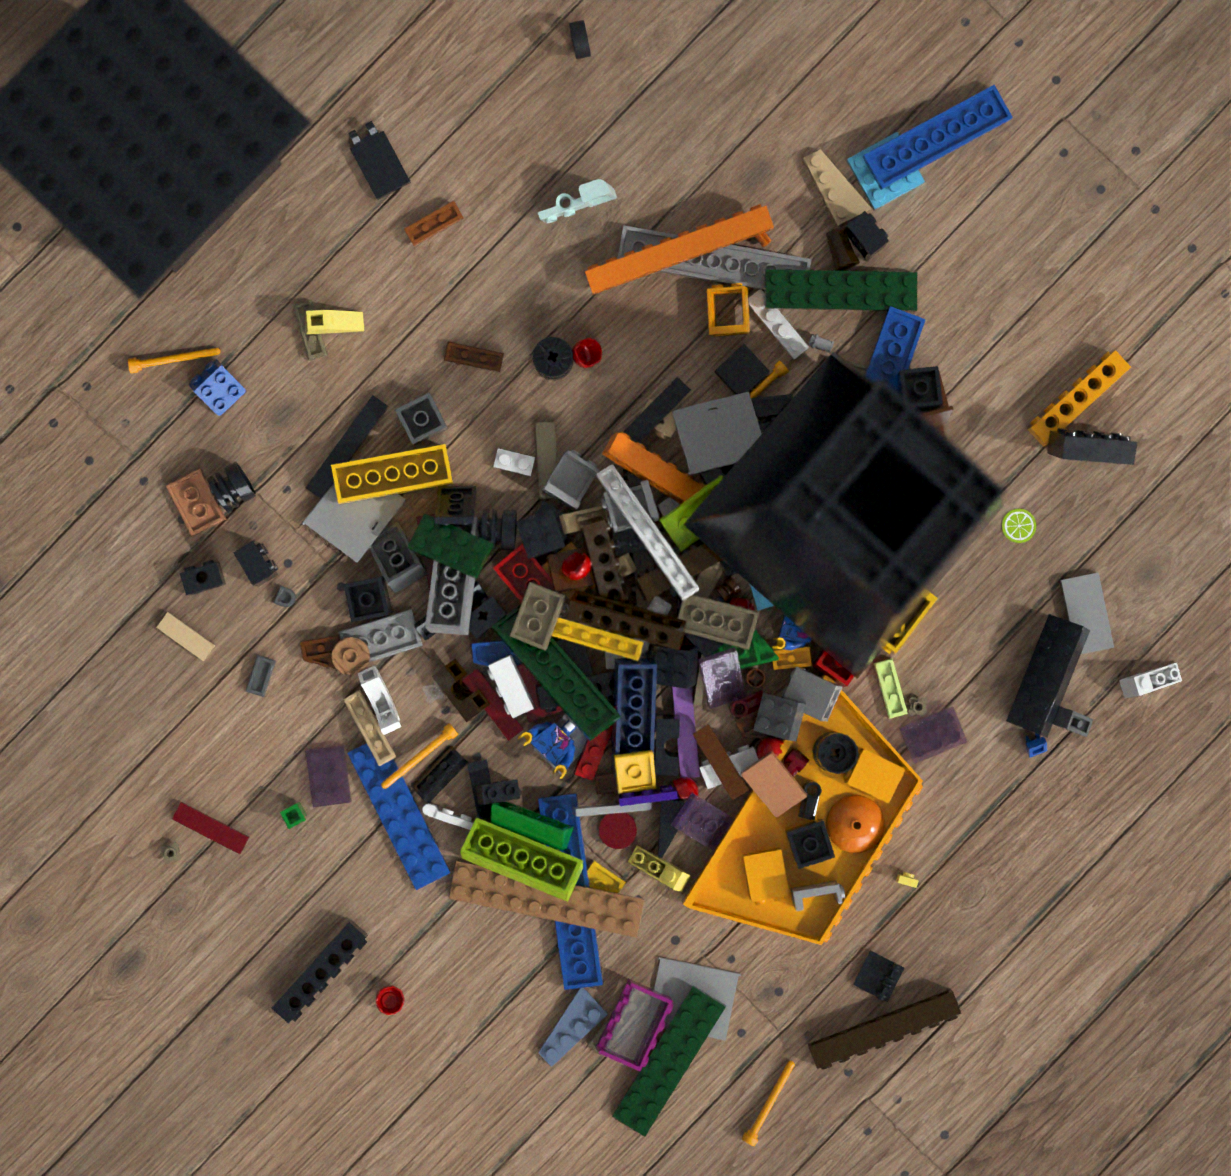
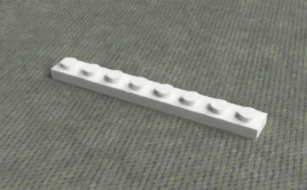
M611 464L597 473L596 477L680 598L684 600L699 591V587L614 465Z

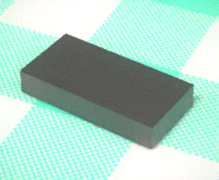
M257 655L246 692L265 697L276 660Z

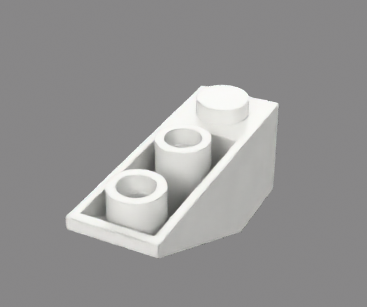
M1177 663L1135 674L1119 681L1124 698H1130L1181 682L1182 679Z

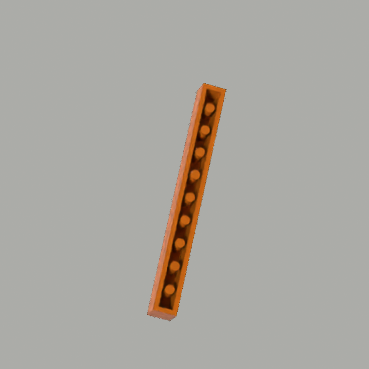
M761 204L750 208L751 211L747 213L739 211L732 214L733 218L725 220V217L715 220L711 226L707 227V224L696 227L697 231L691 233L689 231L681 232L678 234V238L672 240L670 237L662 239L660 244L656 246L648 244L642 247V251L636 253L634 250L623 254V258L617 259L613 257L605 261L606 264L601 266L598 263L588 266L585 275L592 294L603 292L773 230L774 225L767 206L762 207Z

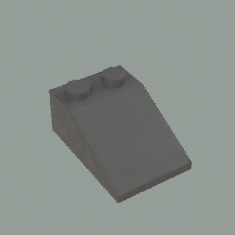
M398 521L385 528L369 547L383 577L394 593L428 574L418 554L407 548L410 541Z

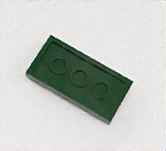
M424 513L407 548L477 579L494 545L450 524H435V518Z

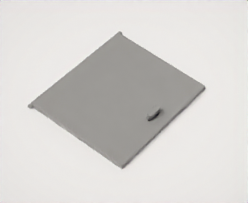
M749 392L672 411L689 468L688 475L736 464L761 435Z
M333 483L302 522V525L306 524L358 563L406 500L399 494L338 504L335 484Z
M659 957L658 960L660 962L654 990L669 996L673 1000V1009L664 1019V1028H667L694 985L726 1005V1008L708 1035L710 1038L726 1041L738 977L741 976V973ZM652 997L647 1025H650L661 1001L655 997Z

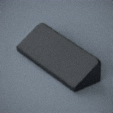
M451 746L412 788L424 801L430 803L467 765L468 761Z
M487 759L469 762L467 766L477 818H490L494 803L476 804L474 785L491 783Z

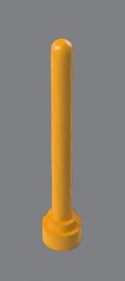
M216 347L140 360L136 357L128 358V367L131 374L138 373L144 367L219 355L221 350Z
M779 360L774 365L773 372L749 393L750 397L756 398L776 378L790 372L789 369Z
M448 723L443 727L444 730L441 731V735L381 783V787L383 789L388 788L445 740L454 739L459 734Z
M793 1061L787 1062L751 1130L748 1129L743 1134L741 1139L749 1145L755 1147L758 1141L757 1133L795 1066Z

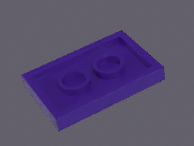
M662 785L657 790L649 789L635 793H622L619 795L620 806L678 799L677 790L672 785Z

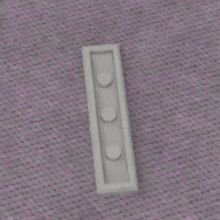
M651 802L620 806L619 803L572 807V814L579 817L647 811L652 808Z

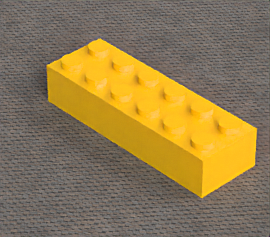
M446 444L331 465L338 504L453 484Z

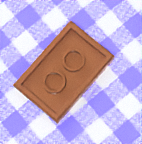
M200 468L166 485L192 537L227 520Z
M773 751L741 772L742 777L776 818L807 797V793Z

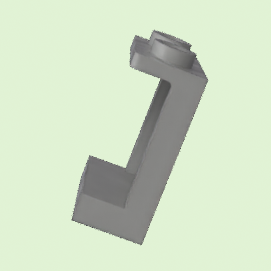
M567 450L562 455L541 491L574 511L579 507L582 497L600 470L596 468L597 464L590 460L585 461L580 458L581 454L577 451Z
M648 480L641 481V485L630 488L653 522L659 521ZM604 492V499H601L604 510L609 512L610 516L606 517L610 528L614 529V533L631 529L632 527L610 495Z
M796 667L791 672L790 683L784 689L782 697L805 703V714L827 722L843 686L829 682L806 671L805 668Z
M836 880L790 888L793 906L796 911L804 910L802 898L834 893L838 904H841L842 898H845L844 888Z

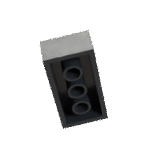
M1058 428L1057 431H1050L1047 454L1065 460L1134 465L1137 442L1131 440V436H1126L1122 433L1111 432V434H1105V432L1101 431L1090 433L1086 430L1076 429L1075 431H1069V429Z

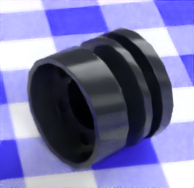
M548 337L536 345L533 351V362L539 375L547 380L556 381L563 379L569 374L573 367V354L571 347L566 341L558 337ZM551 353L554 356L558 355L555 362L548 360Z
M233 462L225 467L227 477L224 478L219 472L215 473L218 482L213 476L207 478L214 498L228 513L233 510L230 501L237 508L239 507L237 497L247 502L257 496L251 482L237 462Z
M483 509V515L480 519L479 538L491 541L494 545L492 548L494 550L497 541H501L502 550H515L517 511L504 510L502 518H498L497 510L493 509L492 518H489V509Z
M827 732L819 736L812 749L813 759L821 769L835 774L851 770L858 758V747L854 740L848 735L837 732ZM831 748L837 749L835 751L836 756L830 755L832 753Z

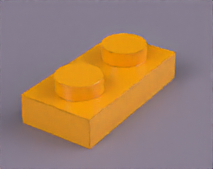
M811 647L797 648L792 651H774L779 657V660L773 661L774 670L813 666Z

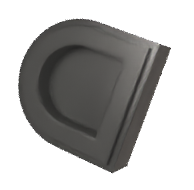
M280 585L273 603L282 607H291L296 601V595L293 590Z

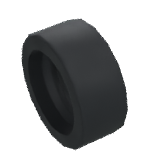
M584 20L569 23L576 59L591 57Z

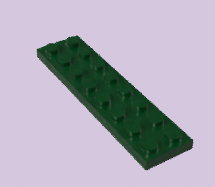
M765 270V309L888 311L891 306L902 311H917V272Z
M520 604L492 625V629L588 740H593L620 718V714L552 637L547 650L510 637L521 607Z
M693 985L649 1055L647 1065L639 1071L612 1117L645 1137L723 1013L726 1005Z

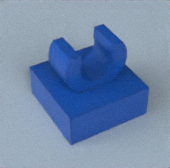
M1035 733L1036 739L1033 741L1028 736L1025 737L1026 751L1029 758L1047 751V742L1044 736L1040 738V735Z

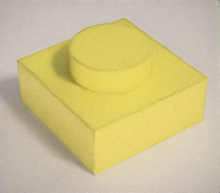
M903 872V875L897 874L896 882L917 888L919 880L914 878V874Z

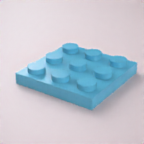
M898 132L846 160L873 210L925 182L921 173L917 170L881 190L862 156L898 137Z

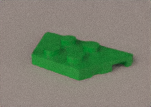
M754 630L749 650L723 644L710 657L707 677L779 660V657L761 635Z

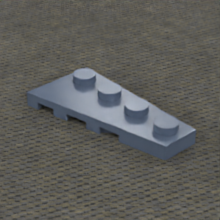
M579 988L538 1053L552 1067L608 1013L585 988Z

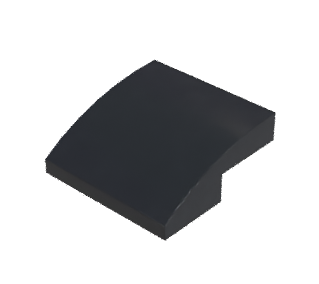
M743 344L714 372L737 395L749 392L770 371Z

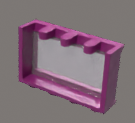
M628 978L596 1046L598 1053L641 1071L642 1067H645L648 1063L650 1049L653 1050L657 1043L656 1037L658 1032H661L665 1026L664 1019L666 1015H669L673 1009V1000L669 996Z

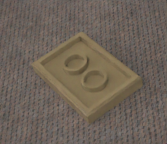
M529 582L510 637L547 650L566 595Z

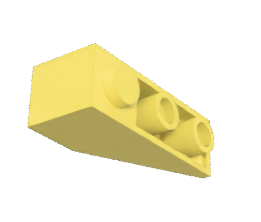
M315 310L306 311L305 314L306 335L364 331L363 312Z
M638 845L628 860L630 864L668 887L680 892L683 891L691 876Z

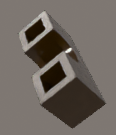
M455 658L432 677L464 720L468 722L489 706L490 703L479 689L475 692H469L464 688L462 678L467 673Z

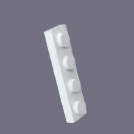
M761 289L748 298L749 307L793 360L809 348L778 309H765V293Z

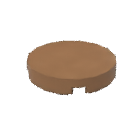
M353 636L339 640L332 651V662L335 668L343 674L357 675L359 672L364 671L370 660V650L367 644L360 638Z

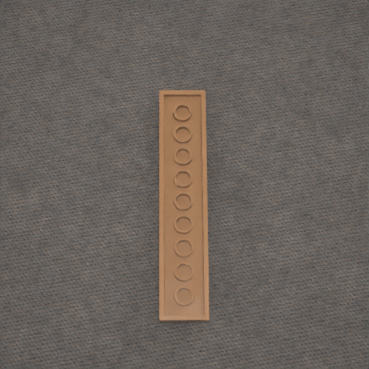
M459 860L456 861L449 899L635 938L638 937L645 899L575 885L567 902L474 863Z

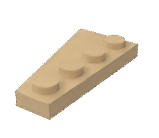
M821 149L803 158L837 227L858 217L864 211L868 212L872 209Z

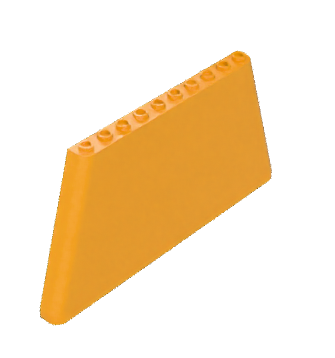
M824 674L822 676L823 679L835 683L833 679L828 677L827 675ZM842 689L828 721H820L804 713L797 741L783 739L784 744L780 745V749L783 752L777 757L783 764L786 756L795 747L810 759L802 771L794 776V779L802 788L807 781H816L821 786L822 792L819 797L815 820L798 817L801 801L776 818L752 789L685 897L683 905L693 910L822 945L823 942L827 943L830 939L832 927L834 925L837 926L841 921V913L851 905L852 900L850 898L853 893H858L862 887L861 881L863 877H867L873 868L871 864L874 859L877 861L883 852L881 848L884 843H889L893 836L891 834L894 827H899L903 820L902 814L912 806L913 802L911 800L915 794L918 795L923 788L921 784L923 780ZM827 732L848 735L856 743L858 751H861L863 748L904 768L905 772L890 803L888 804L845 783L847 780L844 778L846 772L835 774L821 769L814 761L812 752L818 737ZM831 748L832 753L830 755L836 756L835 751L837 749ZM810 785L807 788L808 794L814 795L817 792V786ZM847 796H864L878 805L884 816L885 827L882 838L876 846L866 852L850 853L837 847L829 836L835 858L801 869L797 868L785 830L819 819L824 821L827 830V817L831 808L836 802ZM855 822L853 825L854 828L858 829L860 827V823ZM780 848L789 896H785L786 899L781 901H774V898L767 899V903L756 905L755 902L750 900L742 855ZM835 880L844 888L845 898H842L841 904L837 903L834 893L802 898L804 910L796 911L793 906L790 888Z

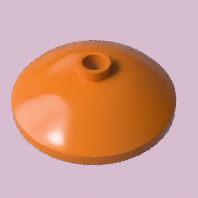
M852 795L840 799L833 805L827 817V831L831 840L837 847L846 852H866L877 845L884 833L885 821L882 811L875 802L864 796ZM855 822L860 823L858 829H855L853 826Z

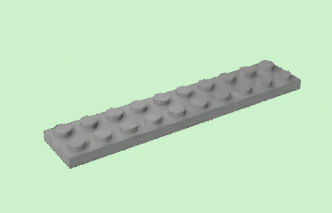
M623 225L617 259L623 258V254L634 250L636 253L642 251L643 246L648 244L656 246L660 244V240L668 237L672 240L678 238V235ZM729 245L658 272L730 285L742 283L747 288L765 291L766 269L810 270L812 259Z

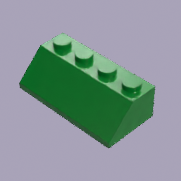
M507 801L497 802L492 805L491 824L530 838L538 843L546 844L558 851L567 849L573 826Z

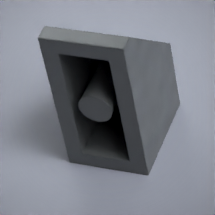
M1060 706L1053 725L1087 737L1093 719Z

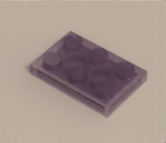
M735 647L698 660L706 699L710 709L746 697Z
M953 706L899 728L913 764L967 743Z
M345 746L305 750L313 808L351 803Z
M692 792L671 825L714 851L734 821V818Z

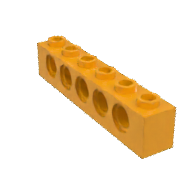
M1116 350L1112 353L1106 352L1100 358L1102 361L1097 366L1093 364L1086 371L1088 375L1083 379L1079 377L1072 383L1073 388L1069 392L1065 390L1057 397L1059 401L1055 405L1051 403L1043 410L1045 414L1041 418L1037 416L1029 423L1031 427L1028 431L1042 446L1049 443L1050 431H1057L1058 428L1067 427L1131 368ZM1104 366L1109 368V376H1105L1102 373ZM1089 379L1095 381V389H1091L1088 386ZM1075 392L1082 395L1081 402H1077L1074 399ZM1061 405H1065L1068 408L1067 415L1061 414ZM1047 418H1051L1054 421L1052 428L1046 426L1045 421Z

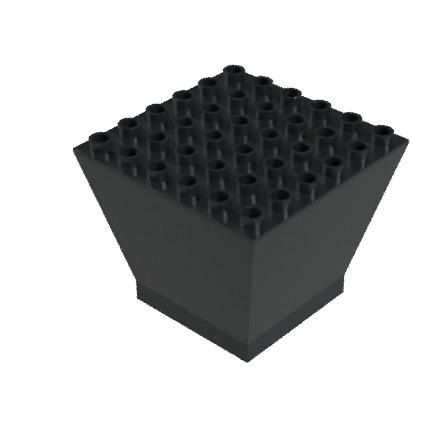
M86 0L0 88V166L136 298L141 300L168 272L173 270L177 273L282 165L279 158L306 131L312 122L186 0Z
M832 352L683 525L858 679L1002 509L1004 504L1001 496L1006 491L886 382L881 380L875 383L842 357Z

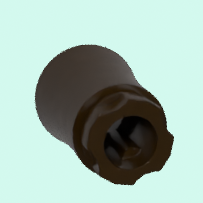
M836 228L826 233L835 271H844L860 263L850 244L848 235L845 234L844 228Z

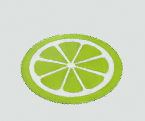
M1014 509L1004 517L1002 530L1010 541L1024 543L1035 534L1036 521L1027 510Z

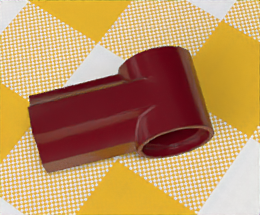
M757 691L731 702L729 705L731 715L741 718L758 710L763 691ZM738 703L743 706L741 714L734 712V707Z
M794 747L784 759L783 765L794 777L802 771L810 759Z

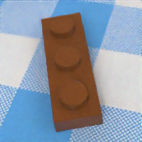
M452 201L404 228L413 246H416L464 218L456 203Z

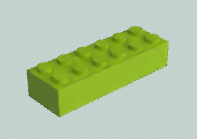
M477 817L460 851L462 859L567 902L583 869V860Z

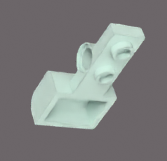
M601 179L579 186L580 198L574 199L569 194H560L556 199V206L538 212L539 218L543 222L552 223L557 221V217L562 215L564 217L572 216L575 214V211L588 206L591 208L616 199L615 190ZM569 198L570 205L567 208H563V201Z

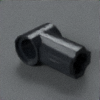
M807 781L803 786L807 797L801 801L798 817L815 820L822 789L816 781ZM810 785L817 786V792L814 795H810L807 792V788Z

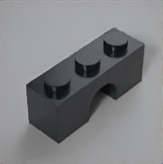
M656 714V739H654L655 775L678 776L679 753L667 751L664 744L668 739L679 738L680 716Z

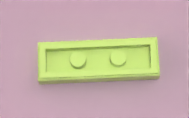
M893 658L873 663L888 718L908 714Z

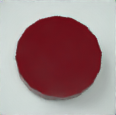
M625 812L606 814L599 825V836L602 842L613 849H623L629 846L637 834V827L633 817Z

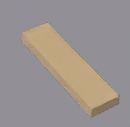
M361 690L344 698L343 700L378 765L381 766L394 759L396 755L386 736L383 735L379 723Z

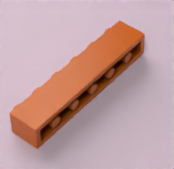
M623 432L612 434L602 452V455L641 480H648L649 485L679 504H682L706 486L703 483L694 481L693 477L688 475V473L678 471L676 465L661 460L662 457L657 453H650L643 444L630 440V436Z

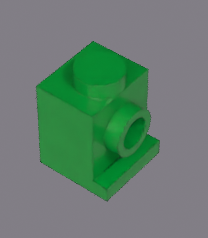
M300 802L280 812L288 829L306 821L305 816L307 814Z

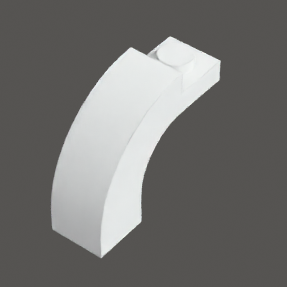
M376 666L359 672L358 677L361 686L372 704L383 735L400 728L398 712Z

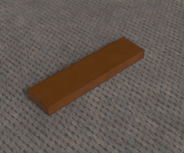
M707 724L694 732V738L730 798L734 800L749 791L710 725Z

